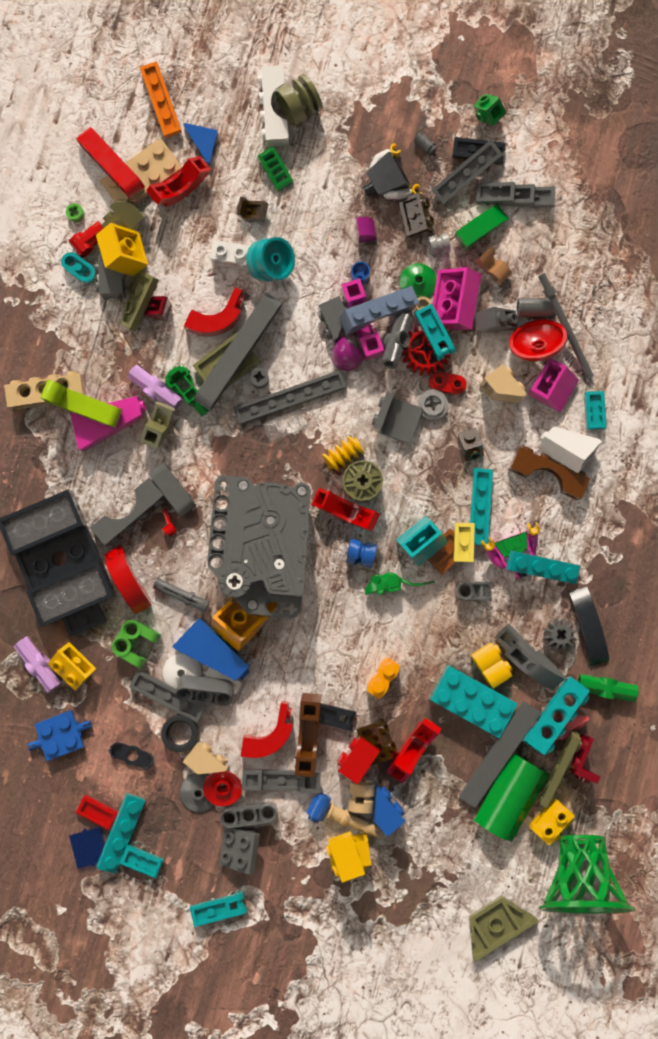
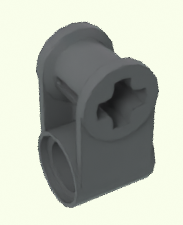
M492 582L459 583L454 589V594L460 600L492 601L490 597V585H492ZM462 586H466L469 591L465 597L460 594Z

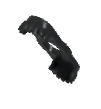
M115 742L110 746L109 754H111L110 756L113 759L118 758L129 765L143 767V770L150 769L153 766V755L141 750L137 746H130L121 742ZM129 750L137 751L138 758L131 761L128 759L127 753Z

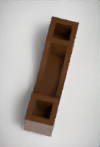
M523 446V448L519 447L516 450L508 468L509 471L522 477H527L536 470L548 471L557 478L561 494L577 501L582 499L590 481V478L586 476L587 473L583 471L576 473L560 462L555 463L551 461V457L541 454L539 456L533 453L534 450Z
M302 693L295 763L296 776L314 777L322 694Z

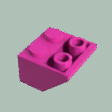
M549 358L527 394L560 413L579 379L567 366L553 358Z

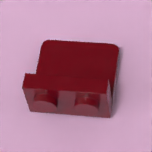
M581 734V747L578 752L574 753L572 766L568 770L576 774L575 777L589 785L591 782L598 784L601 776L583 768L594 739Z

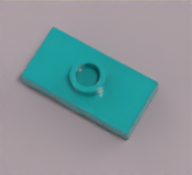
M584 392L586 430L607 429L605 392Z
M128 844L120 865L156 879L164 859Z

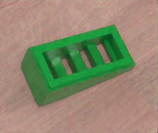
M273 146L257 156L260 165L277 191L294 182ZM277 162L276 166L269 169V166ZM280 169L282 170L280 173L273 176V173L277 172ZM283 176L286 177L284 180L277 183L276 180L280 179Z

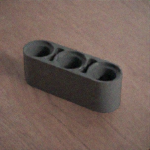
M164 462L148 473L181 517L197 506Z
M182 675L177 681L176 697L181 701L226 706L232 702L233 684L225 679Z
M272 802L232 806L223 811L220 821L226 828L271 823L276 819L278 809ZM271 808L274 811V815L267 817L263 810ZM252 811L255 816L253 819H247L244 816V812ZM225 814H233L235 820L232 822L227 821Z

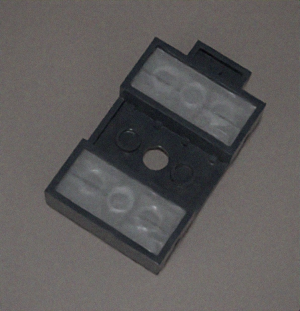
M67 489L0 518L1 533L11 556H15L29 588L26 593L40 627H47L63 620L69 636L72 637L107 622L100 604L117 597V594L72 490ZM58 551L64 552L67 557L66 563L62 566H56L52 560L54 554Z

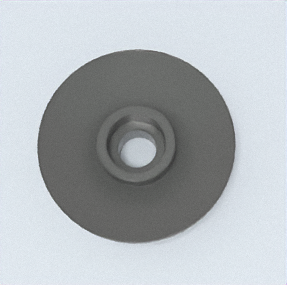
M193 773L183 781L180 788V797L188 809L195 812H203L213 807L214 804L210 803L203 793V784L209 776L208 774ZM200 790L202 796L197 797L195 791Z

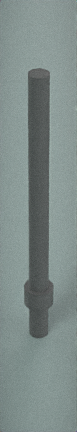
M545 273L539 275L538 278L544 288L543 293L549 299L560 324L566 329L567 338L586 378L593 377V372L555 295L557 292L554 286H551Z

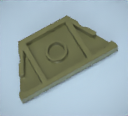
M502 895L469 915L473 960L475 962L539 922L537 917Z

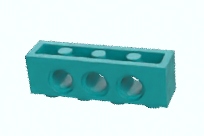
M571 676L567 677L522 741L541 755L550 754L555 747L554 741L556 738H561L566 732L567 728L565 726L568 721L572 722L578 714L576 712L580 705L583 706L589 699L587 694L590 690ZM567 695L573 699V704L570 707L564 702ZM556 711L562 715V719L558 723L553 719V714ZM545 727L549 728L551 732L550 737L547 739L542 736V730Z

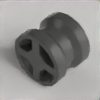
M261 367L251 371L249 375L251 384L257 389L265 388L269 383L267 371Z

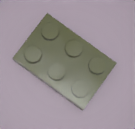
M237 333L192 365L203 381L207 379ZM253 351L247 357L228 387L261 364V361Z

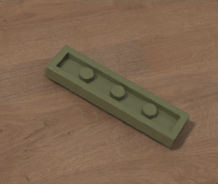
M571 730L539 795L540 805L548 808L550 802H554L557 795L556 789L558 785L561 786L565 779L564 773L566 769H570L572 766V757L581 747L582 741L579 733Z

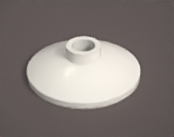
M183 653L169 658L163 669L165 683L174 688H177V681L180 677L178 675L179 670H183L185 675L201 677L202 674L199 662Z

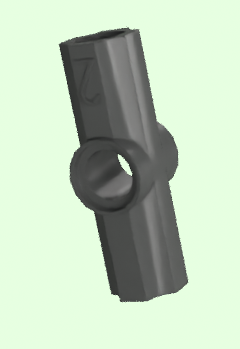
M397 313L391 333L387 334L384 338L386 349L381 364L385 368L397 369L403 348H407L410 344L408 332L413 318L409 314Z

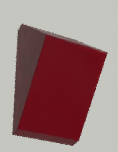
M152 296L143 316L167 322L171 308V302L168 297Z

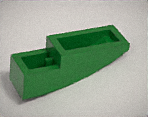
M497 204L457 230L454 237L464 250L467 251L478 241H482L508 221L509 217Z

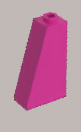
M135 396L107 403L122 409L116 428L70 412L78 449L82 452L87 451L143 419V412H146L144 401H140Z

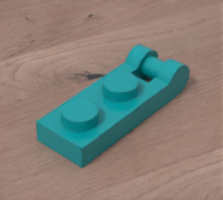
M433 304L414 313L438 361L443 359L445 355H451L456 352ZM444 342L446 347L440 349L438 344Z
M237 892L229 896L191 905L190 912L194 927L247 913V906L243 902L245 898L244 893ZM236 902L237 907L231 909L230 903Z

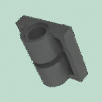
M225 827L219 865L249 875L254 874L260 834L255 833V829L248 827Z

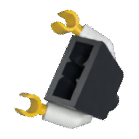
M392 144L390 150L386 149L374 156L370 169L367 171L371 181L363 186L367 196L377 192L379 196L386 199H404L416 194L414 189L420 187L419 184H415L412 189L409 188L411 184L397 160L401 150L393 151L397 147L396 144Z

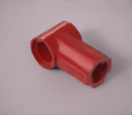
M97 221L83 233L78 232L69 239V244L81 258H84L98 244L96 235L104 228Z

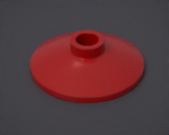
M215 772L210 774L204 781L203 793L210 803L217 806H228L240 798L242 783L232 772Z

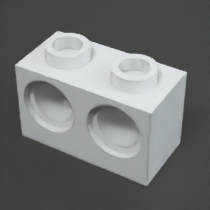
M213 240L210 256L211 263L215 266L248 271L246 254L250 246Z

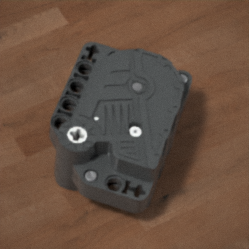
M221 475L215 481L207 559L208 568L218 579L221 596L226 601L237 602L248 615L292 619L301 612L305 584L304 572L307 560L306 547L309 535L308 520L311 496L309 485L298 483L293 488L282 483L263 482L254 485L246 477ZM222 482H226L227 485L225 487V495H221L220 485H222ZM223 500L227 503V507L219 509L216 506L217 502ZM217 520H223L226 523L222 529L216 528L214 524ZM221 539L224 545L221 548H215L213 541ZM214 558H218L222 561V565L214 568L211 566V561ZM234 581L237 584L236 587H232ZM270 602L277 605L278 609L274 613L267 610L266 606ZM281 603H284L283 607L286 608L293 604L297 611L290 614L289 610H283V614H280Z

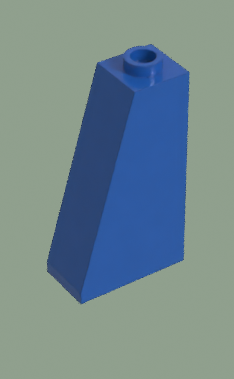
M199 618L172 646L175 650L235 681L238 678L243 680L250 672L248 668L251 665L202 618Z

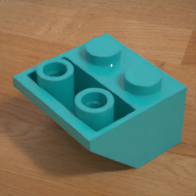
M426 516L396 539L418 567L448 543L443 533Z

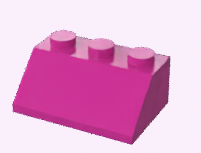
M468 267L438 270L432 304L446 329L472 330L482 274Z

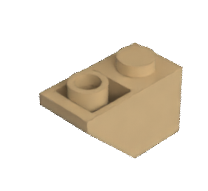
M200 741L183 761L196 774L224 772L229 767L227 764L228 760L221 754L217 756L212 752L213 748L208 743H201Z

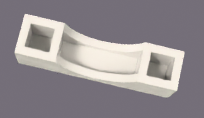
M284 65L261 67V74H258L259 86H262L263 92H259L260 104H264V110L260 111L261 122H265V129H262V141L266 140L267 147L289 146L287 120L279 117L272 109L273 102L276 99L275 90L285 85Z

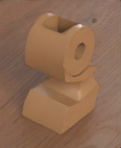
M491 246L475 262L479 268L484 269L487 275H490L495 283L502 285L503 281L512 275V272L504 261L494 258L496 253Z

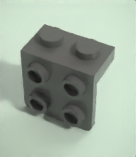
M386 392L385 397H381L378 405L381 408L379 414H375L372 421L374 431L405 443H411L423 410L419 406L395 399L394 394Z

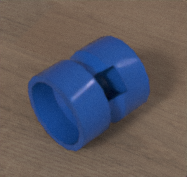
M350 539L346 563L354 565L360 563L361 566L372 568L377 544L370 542L362 544L360 540Z

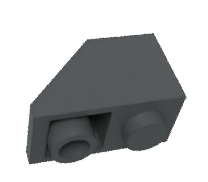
M99 256L98 263H95L96 274L99 275V281L96 282L97 293H100L103 299L125 298V278L120 272L105 268L103 258Z
M340 296L318 305V318L321 323H325L327 327L324 329L329 340H333V343L338 341L343 329L339 317L344 312L345 307Z
M491 307L475 313L477 332L493 333L516 330L518 328L516 310Z

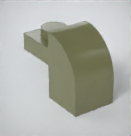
M117 200L109 206L114 213L108 212L102 218L105 222L101 226L105 228L110 223L114 224L121 219L129 229H132L146 214L131 200Z
M157 401L151 419L144 426L140 442L158 449L171 428L175 408Z

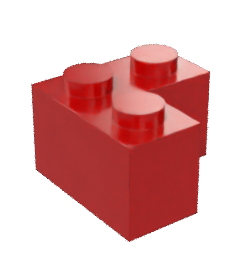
M361 736L358 739L353 738L348 746V751L346 753L342 752L337 759L338 772L357 785L380 752L379 748Z

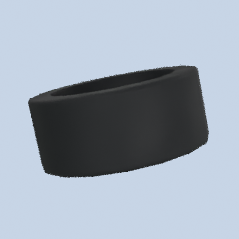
M181 714L169 718L161 730V739L164 745L174 752H185L191 749L199 737L197 723ZM176 722H184L191 728V738L185 744H175L169 737L170 727Z

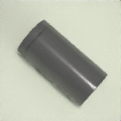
M548 298L517 299V317L557 316Z

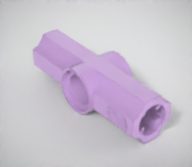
M137 364L129 371L127 378L143 389L142 391L153 400H158L175 408V410L179 407L183 399L170 390L156 376H151Z
M28 636L13 646L24 660L28 672L39 680L48 693L62 683L57 673L48 665L50 660L43 652L37 649Z

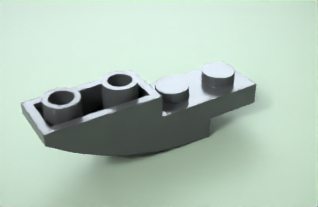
M507 624L494 637L507 651L505 655L519 669L543 686L554 690L566 679L565 675L540 650L535 651L510 624Z

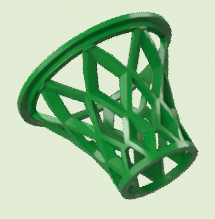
M567 835L559 837L560 855L558 868L547 896L543 900V905L538 906L540 911L575 914H614L636 911L635 907L631 906L626 900L610 868L605 843L606 837L598 835ZM579 845H585V846H584L583 849H580V846H579ZM585 859L588 867L583 877L580 867ZM600 861H601V863H602V871H603V873H602L601 870L598 868ZM595 876L601 883L598 893L593 888ZM576 878L578 883L571 891L570 887ZM611 880H612L613 884L615 885L616 890H615V889L613 888V886L611 885ZM588 890L595 901L581 900ZM610 892L616 897V899L619 902L609 901ZM562 894L564 901H556Z

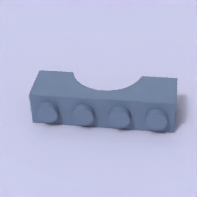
M410 286L345 309L339 319L346 335L364 329L382 318L392 315L397 316V313L400 312L405 314L411 312L419 304V300L413 287Z

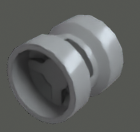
M447 233L441 234L439 238L435 236L428 237L431 256L438 255L441 250L444 253L451 251Z

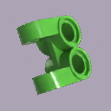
M128 620L123 624L117 638L112 642V651L117 656L142 669L147 659L133 651L136 642L140 636H143L157 643L162 635L138 620ZM131 624L137 627V632L134 635L128 631ZM121 641H125L127 644V649L124 652L119 649Z

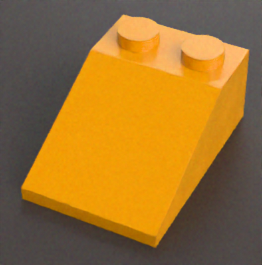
M228 601L212 617L210 627L239 652L254 637L269 617L248 615L237 602ZM273 602L268 603L266 606L267 610L271 613H274L277 609V605Z

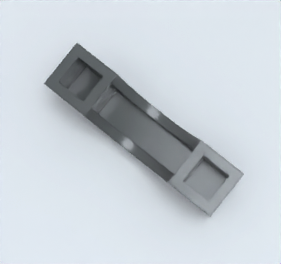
M146 479L134 490L136 504L128 516L121 519H112L104 515L90 527L105 546H114L121 540L120 536L124 532L127 534L132 531L137 521L146 519L150 515L149 511L154 507L157 509L165 502L163 499L166 497L152 479Z

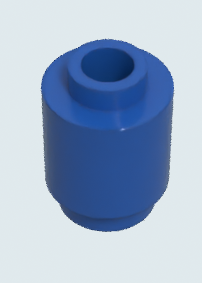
M321 792L314 795L306 811V814L309 815L308 819L315 823L324 821L331 806L330 801L332 798Z

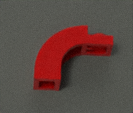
M200 156L188 158L173 177L167 181L149 185L146 191L157 205L164 204L165 207H169L194 191L208 176L211 169Z
M235 287L226 307L215 315H204L191 309L184 324L185 330L198 336L213 337L232 329L242 317L241 310L237 309L238 307L241 308L244 302L242 290Z
M318 488L311 503L312 506L325 513L369 531H373L380 516V513L354 504L322 488Z
M120 545L105 553L104 556L107 561L105 564L122 597L135 615L152 606L149 595L133 572L123 547Z
M281 701L277 726L270 734L262 737L244 735L240 757H265L273 754L285 744L293 727L292 722H286V719H290L292 710L291 707H288L289 702Z
M426 718L419 722L399 749L386 773L403 784L412 774L425 749L439 735L441 728Z

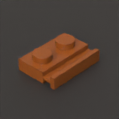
M450 528L443 534L448 543L427 560L441 575L455 563L453 562L454 532Z

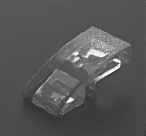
M300 410L262 425L269 443L307 428Z

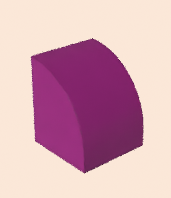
M356 217L358 243L377 240L374 219L371 217Z

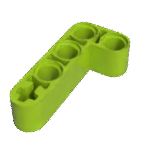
M47 380L40 397L49 404L116 428L122 413V409L70 390L51 380Z

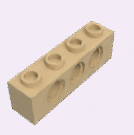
M77 371L67 372L65 376L52 374L48 375V378L45 379L33 377L29 378V381L26 382L21 380L10 381V384L4 385L7 408L13 411L51 405L40 398L47 380L61 385L68 383V389L87 396L84 376ZM26 389L31 391L28 397L23 396Z

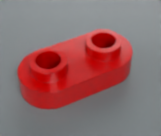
M440 371L437 374L432 373L428 381L431 389L453 395L463 393L467 386L464 377ZM440 378L442 383H436L435 379ZM454 382H460V387H455Z

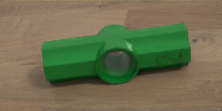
M579 674L577 679L580 684L590 690L589 693L597 694L600 697L618 698L635 702L638 697V685L585 674Z

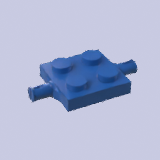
M73 710L36 723L38 740L28 743L27 745L30 747L28 749L32 751L41 747L46 761L85 747L82 731L92 728L93 726L90 724L92 722L88 720L79 724Z

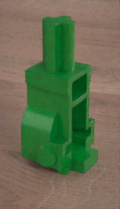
M175 366L165 376L166 386L179 396H183L189 406H193L201 417L207 415L211 410L194 401L198 389L196 390L194 387V380L190 375V370L184 366ZM182 377L191 386L184 393L176 385V382Z

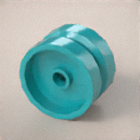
M271 237L253 242L246 254L248 271L253 278L261 282L287 278L293 272L295 266V254L292 246L281 237Z

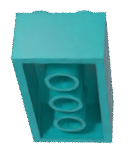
M446 665L429 696L431 701L498 738L501 737L518 703L449 665Z

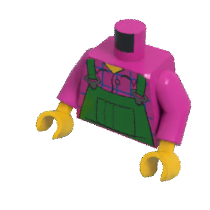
M535 522L536 526L534 528H531V525L527 523L526 527L529 533L525 531L496 542L491 537H488L490 540L488 544H485L482 540L481 545L485 548L489 561L499 569L507 571L506 567L510 550L536 556L538 533L540 532L538 523ZM515 572L517 579L528 576V574Z

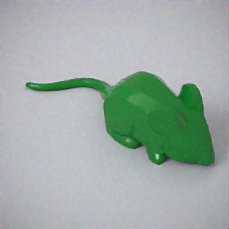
M387 572L381 576L375 574L366 586L365 595L373 594L376 591L378 595L384 594L385 591L388 593L401 590V582L415 587L435 583V581L411 583L393 572Z

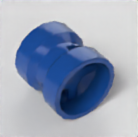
M362 261L356 262L351 269L352 281L360 278L362 285L367 283L370 277L368 264Z

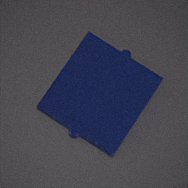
M101 826L89 830L85 828L81 832L69 835L77 869L90 865L95 866L105 846Z

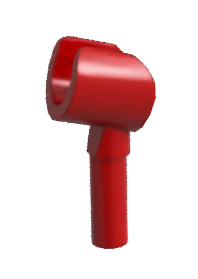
M163 509L162 512L167 523L163 530L170 537L176 532V528L169 518L167 509Z

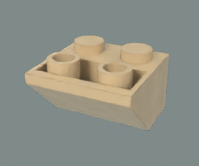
M503 364L486 376L480 384V387L491 400L519 403L527 395L525 386L520 381L517 382L513 377V371Z

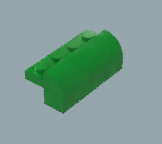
M513 753L502 768L474 821L497 837L512 842L550 773Z

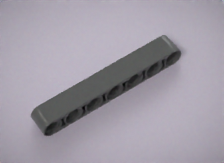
M268 293L264 294L196 393L194 401L208 410H212L281 309L282 302Z

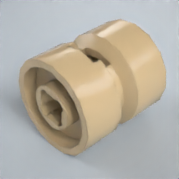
M353 781L350 782L349 794L352 797L349 798L348 811L363 814L373 813L374 801L371 797L375 793L374 783L360 781L357 785Z

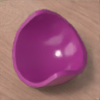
M343 336L334 344L331 351L333 364L342 371H352L364 361L361 352Z

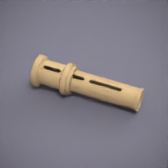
M331 802L325 819L335 820L341 826H351L380 840L382 835L375 832L376 830L383 833L379 826L352 815L348 809H341Z

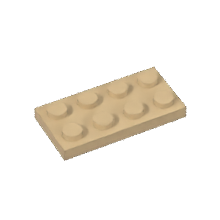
M160 138L125 162L145 186L134 197L129 199L108 175L102 178L100 182L114 202L127 199L137 203L149 195L146 191L149 185L167 181L182 166Z

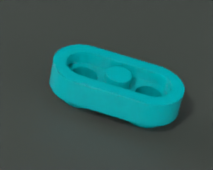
M73 252L63 255L61 264L68 273L85 284L92 283L96 279V270L87 261ZM71 261H75L73 266H69ZM86 272H90L88 277H84Z

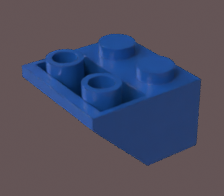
M377 784L374 793V822L388 837L405 822V812L397 801L393 802L391 800V793L385 786L381 788Z

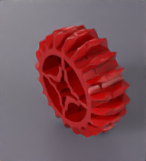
M414 327V333L412 331L408 332L410 344L407 348H403L401 356L406 357L402 359V362L406 363L409 361L406 368L409 369L413 366L412 373L414 374L416 370H420L419 376H422L424 371H426L427 376H430L431 370L434 374H437V368L442 371L444 369L443 364L447 365L449 363L446 358H450L451 355L447 354L440 361L430 364L434 351L422 328L420 331L418 327ZM416 339H422L420 346L410 349L411 344ZM442 342L439 344L440 349L446 347V345L444 342ZM424 345L427 350H430L428 356H426L425 351H421ZM412 355H414V357H421L423 360V364L417 362L412 357Z

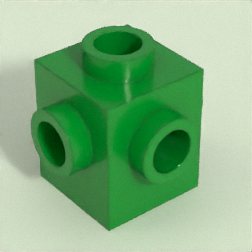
M489 94L481 96L478 102L473 105L476 118L481 123L484 122L493 126L507 113L500 98Z

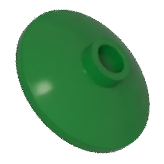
M421 263L411 264L401 273L399 280L400 289L412 286L417 298H429L435 291L437 277L429 266ZM417 277H420L422 279V282L417 283L415 279Z

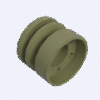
M304 73L299 75L298 79L292 80L293 89L288 84H285L275 90V96L280 108L294 127L306 120L305 111L308 115L313 116L315 111L318 113L323 109L316 87Z
M366 460L356 461L350 464L344 471L342 479L343 491L353 502L368 503L374 500L380 493L383 485V476L378 466ZM362 476L365 477V480L368 481L364 484V486H361V483L357 482V480H360Z

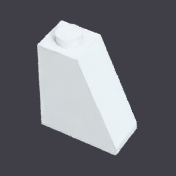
M553 427L549 432L545 431L540 438L542 443L539 450L579 473L596 454L602 441L597 438Z

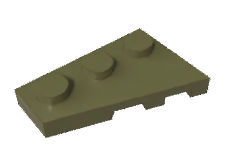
M142 270L135 275L134 282L129 285L128 290L131 291V294L124 305L120 321L121 325L129 330L136 331L157 288L159 279Z

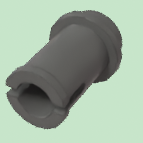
M422 132L418 133L414 138V143L420 146L426 155L432 156L438 148L436 143L431 142Z

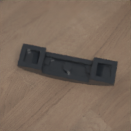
M587 586L569 591L570 601L573 610L576 612L585 641V650L590 666L609 661L604 632Z

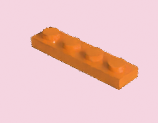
M157 61L139 67L164 138L182 133Z

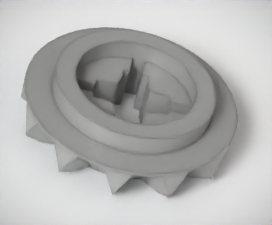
M431 389L421 394L418 399V406L423 410L422 416L428 420H436L446 413L448 401L442 392ZM430 397L434 403H440L435 406V412H433L431 407H425L430 403Z

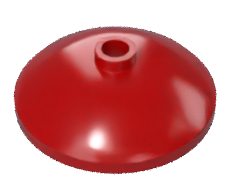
M545 319L530 321L521 325L512 333L509 340L510 350L516 357L522 360L532 362L547 360L557 355L565 347L567 332L556 321Z

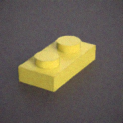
M454 523L453 562H474L475 523Z

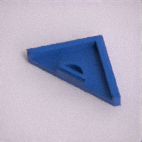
M184 123V129H186L193 143L207 162V165H211L218 130Z

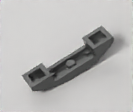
M243 770L242 790L300 791L301 793H320L321 773L315 772L314 777L296 776L295 770Z

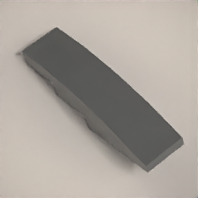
M515 182L477 183L476 202L513 207H554L556 188L555 186L536 187L535 184L516 185Z

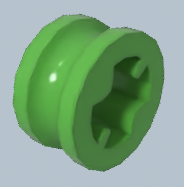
M72 203L66 208V215L72 222L76 223L83 220L85 214L79 204ZM77 209L79 214L77 216L74 214L73 217L71 212L72 210L76 211Z

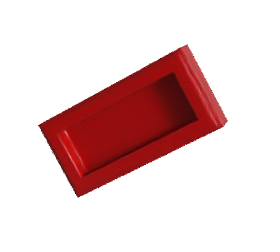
M85 794L75 813L110 831L118 811Z

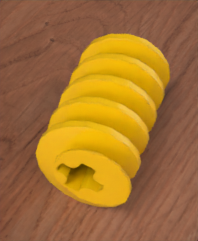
M348 436V443L342 440L340 442L341 447L335 445V452L329 449V456L324 453L322 454L323 460L331 471L335 469L339 472V465L345 468L346 460L353 463L351 457L353 456L358 459V452L363 455L365 454L363 447L355 436L354 439Z

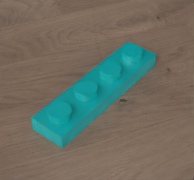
M473 468L469 523H475L474 545H481L482 540L485 544H488L493 469Z
M510 550L506 569L576 584L581 566Z
M129 793L125 794L96 865L97 869L116 874L145 803L144 798Z

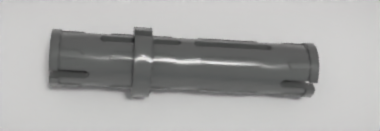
M157 578L154 582L153 589L184 602L188 607L191 605L206 612L210 601L196 596L194 592L185 591L160 578Z

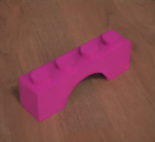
M360 278L342 284L341 291L347 308L367 302ZM373 323L364 329L356 331L365 361L384 354L379 333Z

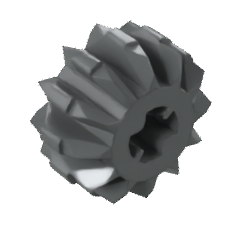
M554 618V624L547 622L550 629H543L544 632H548V635L543 636V639L550 640L546 645H553V650H558L560 646L562 651L566 649L565 644L568 647H572V643L569 640H576L575 637L571 636V634L576 633L575 629L570 630L573 624L571 622L566 624V619L564 618L561 621L558 618ZM557 631H563L561 633L562 638H557Z

